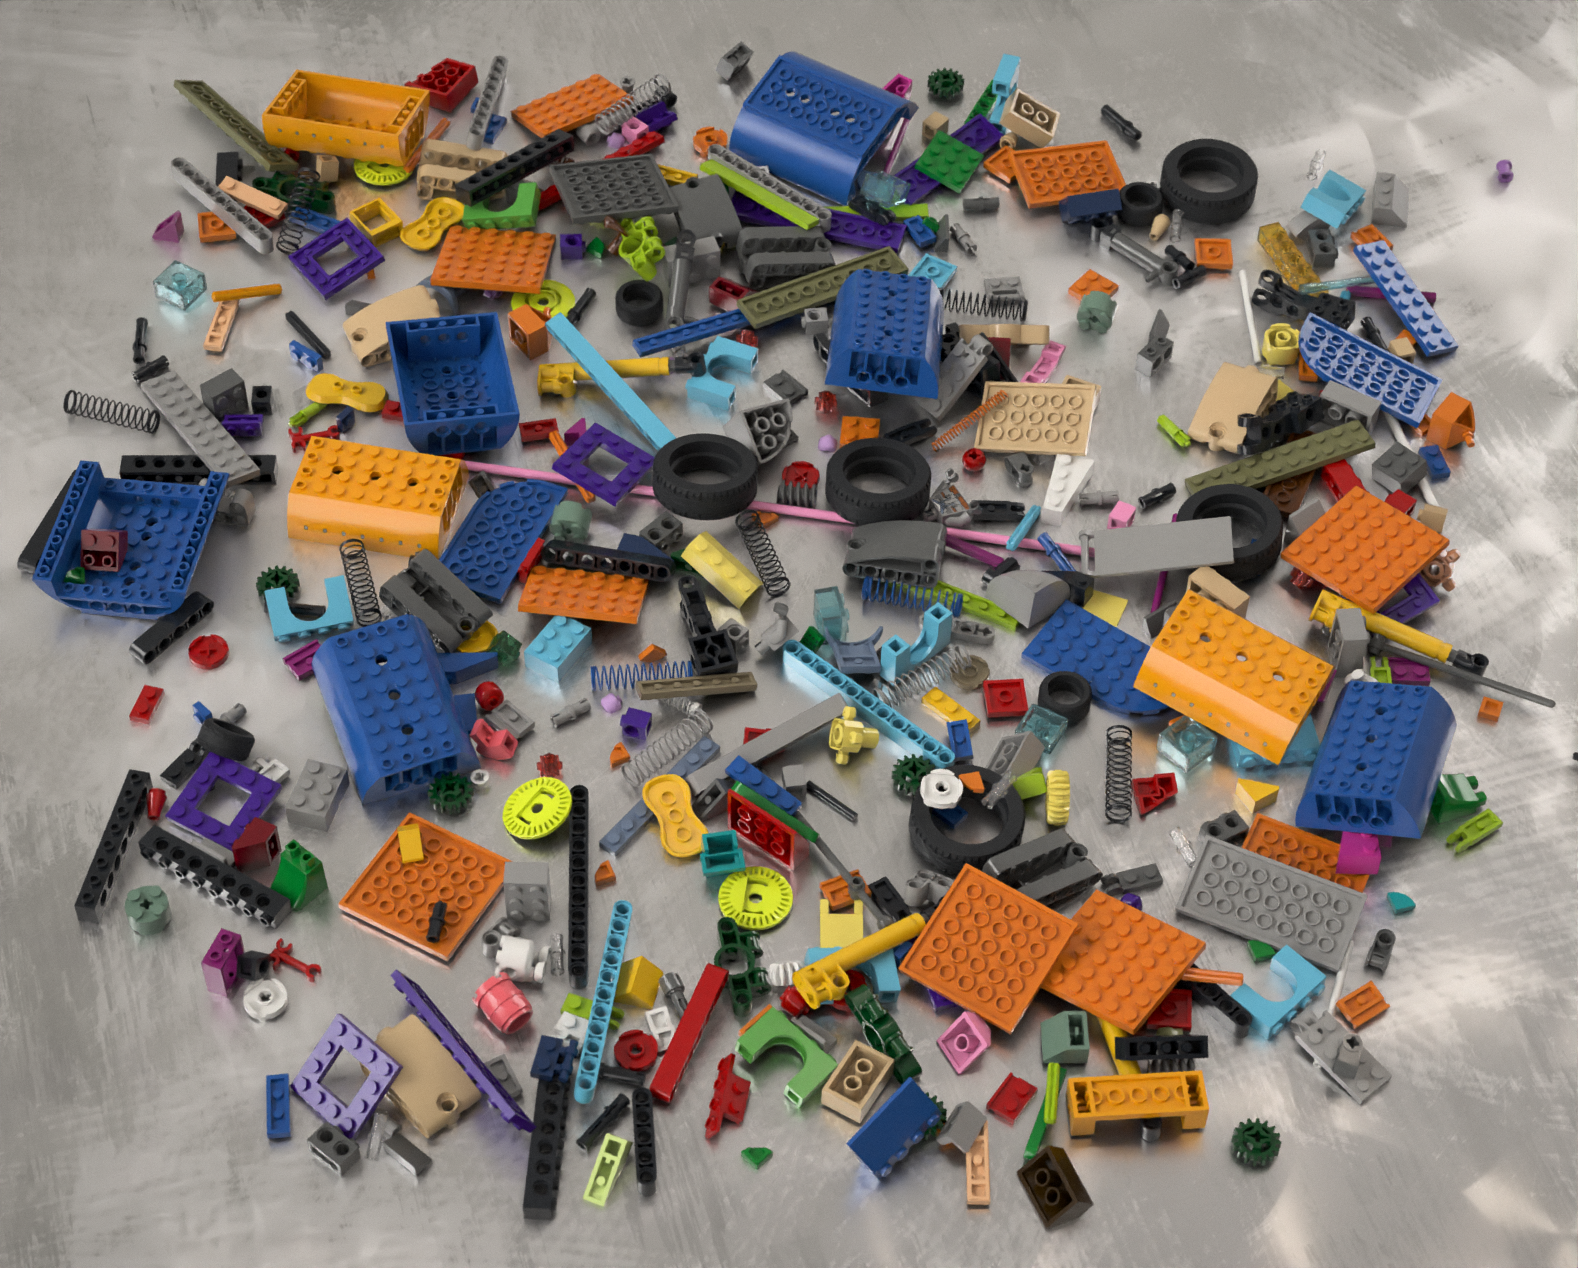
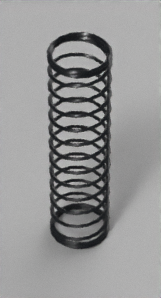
M307 167L298 170V177L295 180L296 183L290 197L291 201L288 203L289 207H287V213L281 227L282 230L279 233L280 237H278V242L276 243L277 249L288 255L294 252L283 250L278 244L291 251L299 249L298 244H301L300 238H303L302 232L305 231L303 227L307 225L305 221L308 220L307 215L310 214L309 209L312 207L310 203L314 201L312 197L315 196L314 191L317 190L315 185L319 184L318 181L321 177L316 170ZM311 171L318 176V178L316 179L312 176L301 175L300 172ZM302 182L315 187V190L302 187L298 183ZM302 188L306 191H311L313 196L300 193L297 189ZM300 194L305 197H310L312 201L308 202L303 199H298L295 195ZM299 200L301 202L308 203L310 207L306 208L304 206L297 205L293 201ZM292 206L306 209L308 213L304 214L292 209ZM290 212H296L298 214L305 215L307 218L301 219L298 217H294L290 214ZM294 218L303 221L305 225L292 223L288 219ZM292 224L301 227L303 231L290 229L286 225ZM285 230H291L293 232L301 234V237L288 235L285 232ZM283 236H289L291 238L298 239L300 242L294 243L291 241H287L283 238ZM281 243L289 244L295 247L296 249L287 248Z
M938 288L943 299L944 288ZM949 289L944 311L947 307L949 299V312H952L956 300V313H959L963 301L964 314H966L970 303L971 315L974 314L977 304L978 316L981 315L984 305L985 317L988 316L991 306L992 318L995 317L998 307L999 319L1002 318L1005 308V317L1006 320H1008L1013 305V321H1015L1017 318L1019 307L1020 321H1026L1028 299L1024 300L1021 319V298L1019 299L1016 315L1014 318V297L1012 298L1009 314L1007 317V296L1005 297L1002 313L1000 316V295L998 296L996 308L993 315V294L991 295L989 307L986 314V293L984 294L981 309L979 312V293H977L974 308L972 311V292H970L967 307L965 310V291H963L959 309L957 307L958 290H956L952 308H950L951 289Z
M75 390L68 391L63 402L65 413H75V415H82L84 418H95L97 421L102 420L104 423L109 421L110 424L116 423L117 426L123 425L124 428H136L138 431L143 430L149 434H154L160 423V413L158 410H153L150 413V410L146 408L143 412V408L139 407L136 411L135 405H132L130 408L128 403L123 406L122 402H118L116 405L115 400H112L109 404L108 398L102 402L101 397L95 399V396L92 395L89 398L87 393L82 397L81 392L76 394ZM73 392L74 400L72 407L69 410L68 400L70 394ZM80 393V402L75 410L77 395ZM87 395V403L82 412V402L84 396ZM94 397V404L89 413V403L91 398ZM100 398V408L98 413L95 415L96 403ZM107 400V409L102 417L103 404ZM114 402V410L109 418V409L111 403ZM121 403V411L116 420V410ZM128 405L127 415L123 421V411L125 406ZM79 407H80V412H81V414H77V413H76V412L78 411ZM134 407V409H135V411H134V416H133V419H132V421H131V423H130V422H129L130 412H131V409ZM87 408V416H84L83 413ZM141 408V417L136 425L137 413ZM94 409V417L91 418L90 414L93 412ZM148 410V418L143 427L144 414ZM99 413L101 415V419L96 418ZM155 413V419L152 424V427L150 428L151 419ZM106 414H107L108 420H107V421H104L103 418H104V417L106 416ZM113 415H114V421H115L114 423L110 422V420H111V418L113 417ZM121 416V424H118L117 421ZM128 417V426H125L124 423ZM133 421L135 422V427L130 426ZM140 422H141L142 429H138V428H137L138 425L140 424Z
M743 511L736 517L735 524L739 529L766 592L770 596H780L789 590L791 583L786 577L784 568L781 566L779 557L773 549L774 546L768 538L766 529L763 528V523L757 511ZM747 513H755L757 515L747 517L738 525V520L742 515ZM756 517L754 522L741 526L747 519ZM761 528L758 532L747 535L750 531ZM763 534L758 539L750 540L755 535ZM766 539L763 543L752 546L757 541ZM768 545L765 549L755 551L760 546ZM771 550L768 554L757 557L762 552ZM773 556L770 560L761 562L764 558ZM776 561L773 565L763 568L766 564ZM759 563H765L762 567H758ZM778 567L775 571L766 573L771 568ZM761 569H767L764 573L761 572ZM781 572L777 577L768 579L771 575ZM770 574L766 579L763 578L764 575ZM784 580L787 581V584L780 589H769L770 586L778 585ZM784 589L783 591H781V592H779V593H775V594L769 592V591H779V590Z
M348 539L340 545L339 551L345 576L347 577L357 624L361 627H366L369 625L361 624L359 620L362 622H372L379 618L377 622L373 623L376 624L381 622L382 614L379 610L377 594L373 587L374 582L369 570L364 543L359 539ZM354 541L361 543V545L348 546L343 551H341L342 547L348 542ZM350 547H362L361 550L351 551L348 554L344 553ZM364 558L360 562L348 563L351 559ZM355 564H365L363 567H359L356 569L350 568L352 565ZM366 569L364 573L351 574L355 570ZM368 575L365 579L352 580L356 576ZM364 580L369 581V583L365 585L354 586V584L357 582ZM364 586H370V587H371L370 589L365 590V591H362V592H357V591H355L356 589H358V588H360V587H364ZM372 592L369 596L357 597L361 593ZM374 598L367 603H358L362 599ZM365 604H375L371 608L360 609ZM368 612H374V613L369 614V615H363V614L368 613ZM375 613L379 614V616L373 620L365 621L359 619L360 616H371Z
M1113 725L1106 730L1105 816L1108 820L1118 823L1125 822L1132 817V731L1124 725ZM1115 728H1123L1130 732L1115 731L1108 735V732ZM1124 732L1129 734V737L1111 738L1110 735ZM1110 742L1117 743L1112 746L1109 745ZM1124 745L1127 748L1118 749L1113 746ZM1113 748L1116 751L1110 752L1109 749ZM1115 752H1126V753H1128V754H1125V755H1116V754H1113V753H1115ZM1112 754L1118 757H1114L1111 759L1109 758V755ZM1124 758L1127 759V761L1119 762L1114 761L1113 759ZM1110 761H1113V762H1115L1116 764L1110 765L1109 762H1110ZM1114 765H1126V766H1128V767H1125V768H1116V767H1113V766H1114ZM1112 767V768H1114V769H1119V770H1114V771L1111 772V771H1109V768ZM1124 771V772H1127V773L1120 775V774H1114L1113 772ZM1113 774L1116 777L1110 778L1109 775ZM1115 778H1126V779H1128V780H1125V781H1116V780H1113V779H1115ZM1112 780V781H1114V782H1119V783H1114V784L1110 785V784H1109V781ZM1123 784L1127 785V787L1120 788L1114 787L1113 785ZM1113 787L1117 790L1110 791L1109 788ZM1115 791H1125V792H1128V793H1125V794H1116V793H1113V792H1115ZM1111 793L1118 796L1110 798L1109 794ZM1130 794V798L1125 797L1123 795ZM1114 798H1127V800L1119 801L1114 800ZM1112 800L1119 803L1110 804L1108 802ZM1117 808L1126 809L1129 812L1125 814H1117L1111 812L1110 810ZM1109 811L1119 816L1129 813L1130 815L1124 819H1114L1109 817L1107 812Z

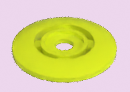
M354 159L353 163L357 176L373 185L386 186L397 184L406 180L413 173V171L407 173L403 166L396 167L392 164L387 167H381L376 162L360 161L359 159Z
M544 279L540 294L515 292L511 305L512 310H515L527 304L542 313L545 307L551 308V318L559 312L567 317L568 311L575 306V297L566 285L554 280ZM543 299L549 302L544 306L538 304Z
M551 777L536 778L522 784L510 795L503 809L505 827L513 836L528 840L541 838L552 833L564 823L572 807L571 792L565 783ZM546 794H549V795L554 796L553 799H551V798H550L548 795H546ZM538 804L543 805V809L540 812H532L534 806ZM520 818H524L529 825L521 821Z
M752 866L746 867L745 871L733 872L724 880L719 890L718 901L723 915L733 918L738 927L747 930H765L778 925L788 916L793 904V893L788 881L778 872L766 867ZM753 894H759L762 900L759 903H752L749 897Z

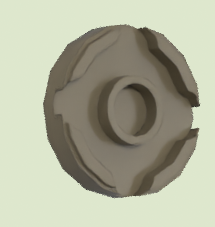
M969 655L972 665L965 670L960 667L955 659L954 661L959 668V673H956L950 667L952 671V677L950 678L959 688L977 690L983 687V681L989 680L990 669L987 662L981 657ZM963 657L964 661L968 664L967 658Z

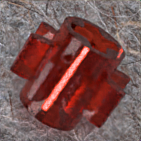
M742 330L741 335H736V342L751 347H758V336H754V331Z
M830 391L819 392V397H814L816 410L823 414L833 412V407H837L836 394H832Z
M1296 567L1289 573L1292 576L1290 582L1301 590L1304 586L1310 588L1314 582L1311 576Z
M550 752L543 756L540 755V762L536 763L541 777L553 778L556 775L559 776V769H563L562 761H559V755L555 756Z

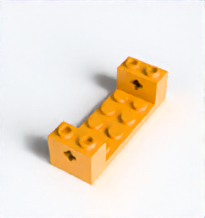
M1202 1070L1068 1078L1065 1098L1071 1136L1093 1135L1096 1121L1180 1116L1183 1129L1205 1128L1209 1105Z

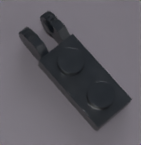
M859 196L849 201L850 209L880 225L886 226L889 224L888 222L896 220L895 212L882 208L864 196Z
M926 418L885 433L883 438L910 445L924 438H930L938 430L935 426L929 427L931 421Z
M977 500L982 508V513L979 515L973 514L971 520H1011L1013 522H1021L1025 517L1023 513L1025 505L1024 503L1010 501Z
M196 738L190 744L189 749L187 748L160 775V779L178 789L200 767L210 751L203 747L201 748Z
M886 876L868 885L873 898L885 914L893 919L894 923L901 920L899 917L901 914L904 915V918L912 915L909 906L905 904L904 899Z

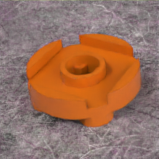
M704 127L699 129L693 137V146L703 157H708V147L710 145L719 144L727 149L728 137L721 129L718 131L714 130V127Z

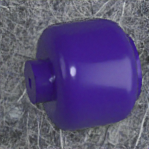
M1127 893L1120 900L1140 911L1143 908L1142 899L1135 894Z

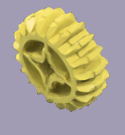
M1052 770L1047 773L1046 821L1053 826L1066 825L1070 809L1069 774L1067 771Z

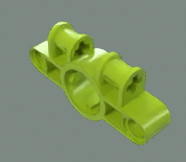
M649 216L643 217L637 222L632 218H624L620 225L629 233V237L622 235L623 241L619 246V255L645 281H650L657 273L655 263L665 256L662 241L659 237H656L658 229L655 226V221Z

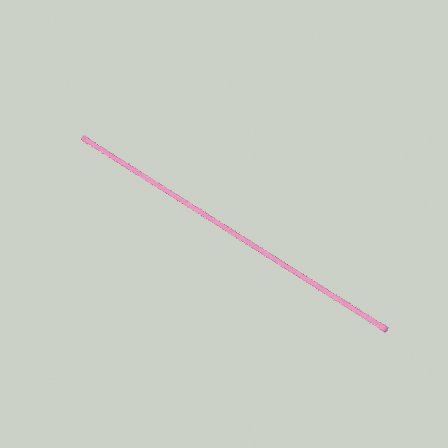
M464 460L468 471L481 472L484 470L490 474L576 485L573 481L559 473ZM637 485L630 492L655 496L653 486ZM754 500L746 508L749 510L853 524L833 511ZM946 527L947 534L958 539L1007 545L1006 542L1010 538V536ZM1023 538L1018 545L1021 548L1046 551L1040 542L1034 539ZM1055 542V544L1061 547L1062 553L1081 556V546ZM1089 547V557L1095 558L1094 548Z

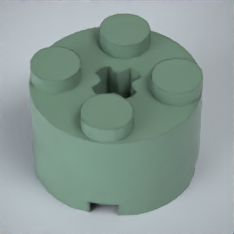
M1091 291L1088 295L1084 294L1077 312L1079 327L1083 330L1093 329L1101 334L1106 333L1112 326L1117 310V302L1115 300L1113 302L1109 294L1101 291Z
M562 501L559 506L556 504L550 523V531L554 535V539L572 540L575 543L583 544L588 536L592 512L589 508L585 510L582 508L581 503L574 501Z
M157 885L142 886L128 892L125 901V912L130 927L142 935H154L164 930V927L171 921L172 913L167 895L161 887Z

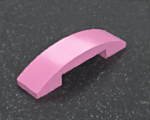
M1049 340V345H1045L1042 349L1041 357L1031 371L1025 373L1020 382L1046 383L1059 364L1066 346Z

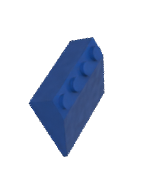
M909 1077L846 1144L857 1159L880 1180L892 1171V1166L898 1160H902L908 1154V1149L914 1143L917 1144L922 1140L924 1132L929 1127H933L938 1123L941 1112L917 1083Z

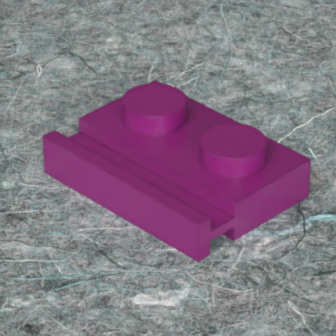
M317 639L283 658V663L288 666V669L299 681L314 673L312 660L316 651L321 646Z
M1387 657L1391 670L1392 684L1430 685L1428 666L1405 658Z

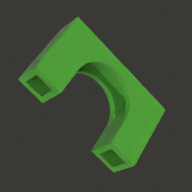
M536 182L519 183L515 203L508 209L500 212L488 210L490 197L472 207L465 204L462 218L465 227L468 229L472 227H479L480 229L536 227L541 196Z
M772 1007L737 1040L734 1050L750 1064L767 1048L773 1045H788L797 1050L803 1059L804 1067L786 1084L783 1094L801 1108L829 1080L838 1064L832 1055L826 1054L820 1049L816 1041L810 1040L799 1026L793 1025L782 1011Z

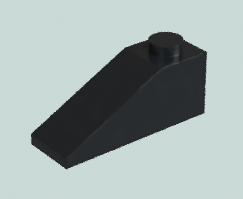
M1042 570V572L1062 579L1069 585V601L1084 607L1093 596L1095 578L1078 571Z

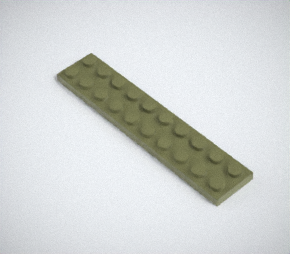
M174 81L173 86L180 94L184 95L190 103H193L208 119L217 124V127L226 132L227 136L235 140L236 144L244 148L245 152L253 156L255 161L261 163L267 171H297L298 163L281 148L269 145L265 135L204 81Z
M888 246L738 299L736 306L751 325L757 329L802 313L804 309L815 308L835 301L842 284L857 269H870L877 272L886 271L892 274H908L909 269L893 249Z
M1355 420L1186 478L1185 486L1192 495L1204 488L1220 484H1237L1258 489L1374 449L1375 441L1361 422Z

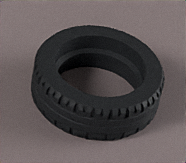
M1217 139L1191 140L1174 148L1164 159L1160 191L1166 205L1184 219L1201 224L1226 223L1239 218L1252 206L1258 183V170L1251 157L1234 144ZM1208 170L1229 177L1237 186L1224 192H1205L1189 186L1181 177L1193 171Z
M708 433L681 436L665 444L657 452L653 460L652 488L654 495L666 509L679 516L694 520L725 519L745 510L756 497L758 483L757 460L745 445L732 438ZM711 469L726 473L733 478L718 484H697L686 481L677 475L689 470Z
M887 438L859 439L838 449L831 456L827 464L826 499L839 516L853 524L862 526L885 521H912L925 510L929 503L931 487L930 466L917 450L900 441ZM864 473H885L903 480L908 486L891 493H872L855 487L848 480Z
M1220 484L1196 492L1182 504L1178 511L1176 522L1230 516L1231 518L1242 519L1253 524L1263 534L1258 540L1247 546L1233 548V564L1209 566L1230 582L1256 577L1269 569L1278 559L1283 538L1282 515L1274 502L1260 491L1243 485ZM1197 567V568H1191V569H1192L1193 571H1196L1199 567Z
M975 765L945 767L943 769L953 772L957 779L961 774L979 771L985 788L984 793H975L973 790L963 787L961 797L979 800L995 810L1002 821V830L992 840L979 844H965L949 839L933 824L931 814L934 807L925 805L924 799L920 794V784L913 796L910 810V838L915 849L924 860L943 872L958 876L966 863L982 871L985 863L993 856L1020 846L1026 818L1022 798L1008 780L992 770ZM939 786V789H937L940 792L946 791L943 786Z

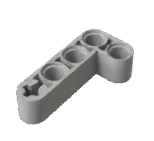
M240 488L237 489L233 498L222 497L214 520L219 522L226 521L228 524L247 527L256 511L253 495L250 491Z
M918 870L906 881L904 902L909 906H920L926 900L938 903L939 899L946 895L955 880L931 870Z

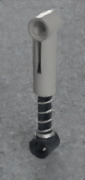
M655 90L657 97H660L661 94ZM670 91L665 96L662 95L661 99L657 98V101L652 102V105L663 101L665 102L666 109L672 108L677 102V96ZM654 95L652 96L653 101L656 100V97ZM642 100V101H641L642 106H643V107H646V104H645V103L643 102V100ZM636 103L635 105H637L636 107L640 111L641 107ZM631 106L632 112L636 114L637 111ZM624 107L623 109L626 111L628 117H631L632 114L628 111L626 107ZM621 109L618 110L623 120L626 121L627 117L623 114ZM616 112L612 113L618 123L621 124L622 120L617 116ZM611 114L607 115V118L612 122L613 127H617V124L612 119ZM602 118L603 124L609 130L607 122ZM599 119V120H598V123H599L600 127H601L605 132H609V131H607V130L604 128V126H603L602 123H601V120ZM595 122L591 124L586 123L576 130L577 137L588 147L596 145L600 138L607 136L598 129ZM618 125V128L614 129L613 132L621 129L622 125Z

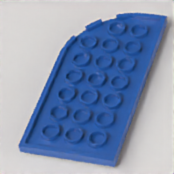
M1311 312L1299 332L1298 345L1300 353L1307 365L1323 381H1334L1382 402L1380 410L1418 428L1443 379Z
M527 479V482H506L500 484L499 488L491 492L487 491L473 505L439 561L475 595L501 604L519 575L518 568L526 558L528 551L532 548L537 538H542L551 523L555 505L559 506L568 495V488L542 480Z
M1067 599L1022 652L1021 658L1049 674L1057 671H1071L1083 676L1091 686L1092 699L1117 712L1152 715L1169 707L1133 687L1139 670L1151 647Z

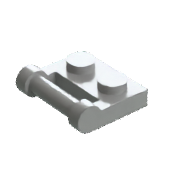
M1020 276L984 279V289L988 305L992 294L993 304L997 302L999 295L1001 297L1000 302H1004L1006 296L1008 301H1012L1014 297L1015 301L1019 302L1021 298L1022 302H1024L1025 294L1022 289Z

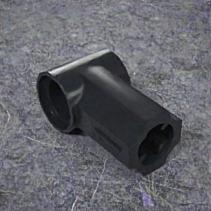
M1006 558L996 568L990 567L982 576V582L988 585L992 579L1001 574L1020 570V565L1015 558Z

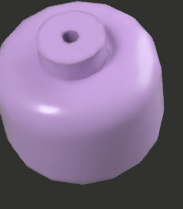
M612 133L611 136H608L606 142L609 143V147L619 149L623 146L625 139L623 135Z
M825 435L819 439V450L836 451L837 440L833 436Z
M610 693L601 699V705L610 714L622 709L620 703L623 701L619 695L615 696L613 693Z

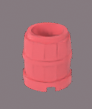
M501 972V977L496 979L495 976H492L485 981L475 992L478 995L477 998L473 997L472 1001L478 1009H482L490 1023H493L501 1033L509 1035L523 1027L532 1017L533 1011L524 993L512 983V979L506 972Z

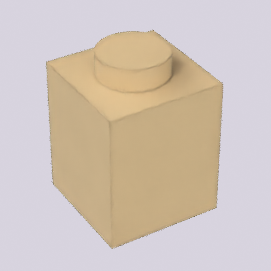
M935 111L923 121L922 135L932 140L938 130L947 133L949 118Z
M317 155L316 171L321 176L320 182L327 181L331 183L332 181H338L339 161L335 155Z
M1407 337L1390 341L1388 347L1390 353L1411 364L1414 363L1416 351Z
M1425 503L1424 509H1419L1417 520L1430 529L1442 533L1448 509Z

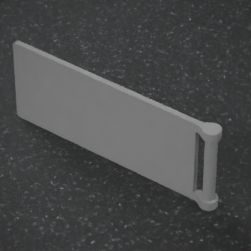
M1230 516L1097 531L1086 529L1079 531V539L1081 540V573L1093 578L1234 563ZM1094 538L1095 571L1089 570V540Z

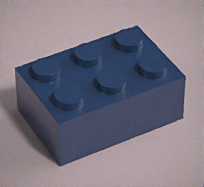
M1119 188L1063 198L1059 201L1062 222H1068L1069 225L1079 223L1078 221L1085 219V222H1089L1094 218H1112V216L1117 215L1118 211L1122 210Z

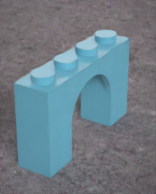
M1003 54L993 79L992 93L998 94L989 121L1003 135H1006L1008 128L999 124L1006 99L1018 88L1021 58L1008 54Z
M1329 170L1324 175L1318 188L1313 187L1308 192L1300 208L1338 229L1341 224L1345 225L1353 213L1361 207L1366 199L1364 197L1366 190Z
M717 336L715 341L710 343L708 352L704 354L706 373L703 376H692L691 379H688L685 389L687 390V398L729 411L736 399V386L717 380L710 374L714 370L723 367H730L751 374L758 362V348Z
M344 575L324 579L328 608L322 617L314 621H302L291 613L285 587L265 590L274 640L287 642L293 637L307 638L313 633L319 632L322 635L330 633L333 629H339L340 631L350 629V626L354 625Z
M937 602L924 612L923 629L911 647L898 635H894L882 644L880 676L887 682H894L895 677L901 678L902 673L908 675L909 670L914 671L916 666L920 667L922 663L927 662L949 645L953 613ZM896 679V684L901 682V680Z
M1311 713L1280 763L1315 760L1320 743ZM1230 740L1237 767L1275 764Z
M1285 945L1272 957L1270 970L1292 988L1294 995L1290 999L1282 1002L1269 1001L1245 983L1230 995L1252 1016L1251 1027L1267 1040L1273 1034H1279L1287 1021L1293 1020L1301 1008L1306 1009L1311 1003L1312 998L1315 995L1317 997L1320 996L1326 988L1324 984L1327 976L1288 945Z
M842 947L808 948L804 959L805 967L842 949ZM893 948L854 967L863 971L870 978L873 993L878 994L880 1003L897 1002L901 989ZM826 1000L820 1004H833L834 1000Z

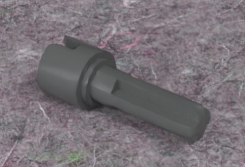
M670 972L663 975L658 982L665 997L672 999L680 1018H682L688 1005L683 994L685 986L678 972L676 974Z

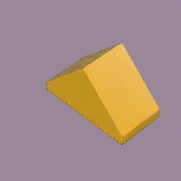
M1238 778L1235 794L1253 814L1276 802L1279 786Z
M418 823L397 827L402 862L408 863L424 860Z

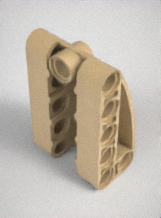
M427 139L422 144L416 179V182H418L417 196L420 199L430 201L438 197H449L457 200L455 184L502 160L508 155L500 150L482 147L479 150H471L464 144ZM505 189L492 195L490 200L504 197Z
M418 285L389 295L365 307L348 318L342 327L351 343L352 352L357 355L363 367H370L392 360L385 322L441 317L437 301L431 298L425 286Z
M1224 362L1209 385L1194 415L1187 435L1191 440L1201 443L1208 442L1209 448L1213 451L1224 449L1237 454V445L1245 443L1247 427L1238 426L1237 416L1243 413L1260 415L1263 418L1268 415V408L1275 404L1277 400L1278 378L1261 373L1252 365L1241 367Z
M414 1014L409 1015L393 1028L385 1027L378 1033L374 1042L403 1066V1069L385 1094V1097L427 1139L442 1129L445 1124L451 1125L456 1123L463 1110L468 1109L481 1099L482 1096L462 1067ZM360 1062L361 1070L368 1077L371 1071Z

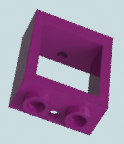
M221 928L201 961L209 992L228 998L239 979V977H236L237 957L245 953L240 934Z

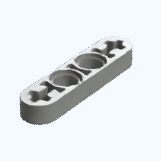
M924 613L919 617V629L921 631L923 629ZM952 617L951 638L985 645L991 644L994 641L995 630L992 626ZM963 628H969L971 632L963 633L961 630Z

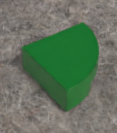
M926 216L922 221L924 225L934 232H937L940 228L937 220L933 217L929 218Z
M595 237L586 247V252L602 258L604 255L603 242L598 237Z
M75 567V569L68 571L63 582L84 584L85 568Z
M1249 940L1247 943L1254 962L1271 959L1276 954L1270 945L1263 942Z
M748 1147L741 1151V1156L758 1170L773 1156V1151L766 1147Z

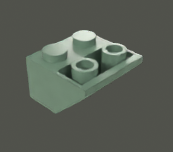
M1064 1011L1040 1023L1043 1063L1088 1062L1090 1047L1087 1011Z

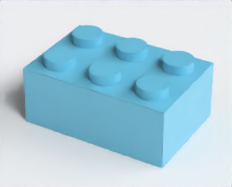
M555 615L524 651L525 667L559 683L592 644L591 628L570 617Z

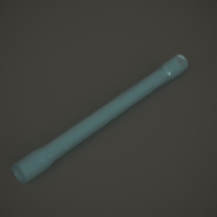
M1370 275L1319 283L1313 282L1301 284L1299 292L1301 295H1307L1321 291L1375 284Z

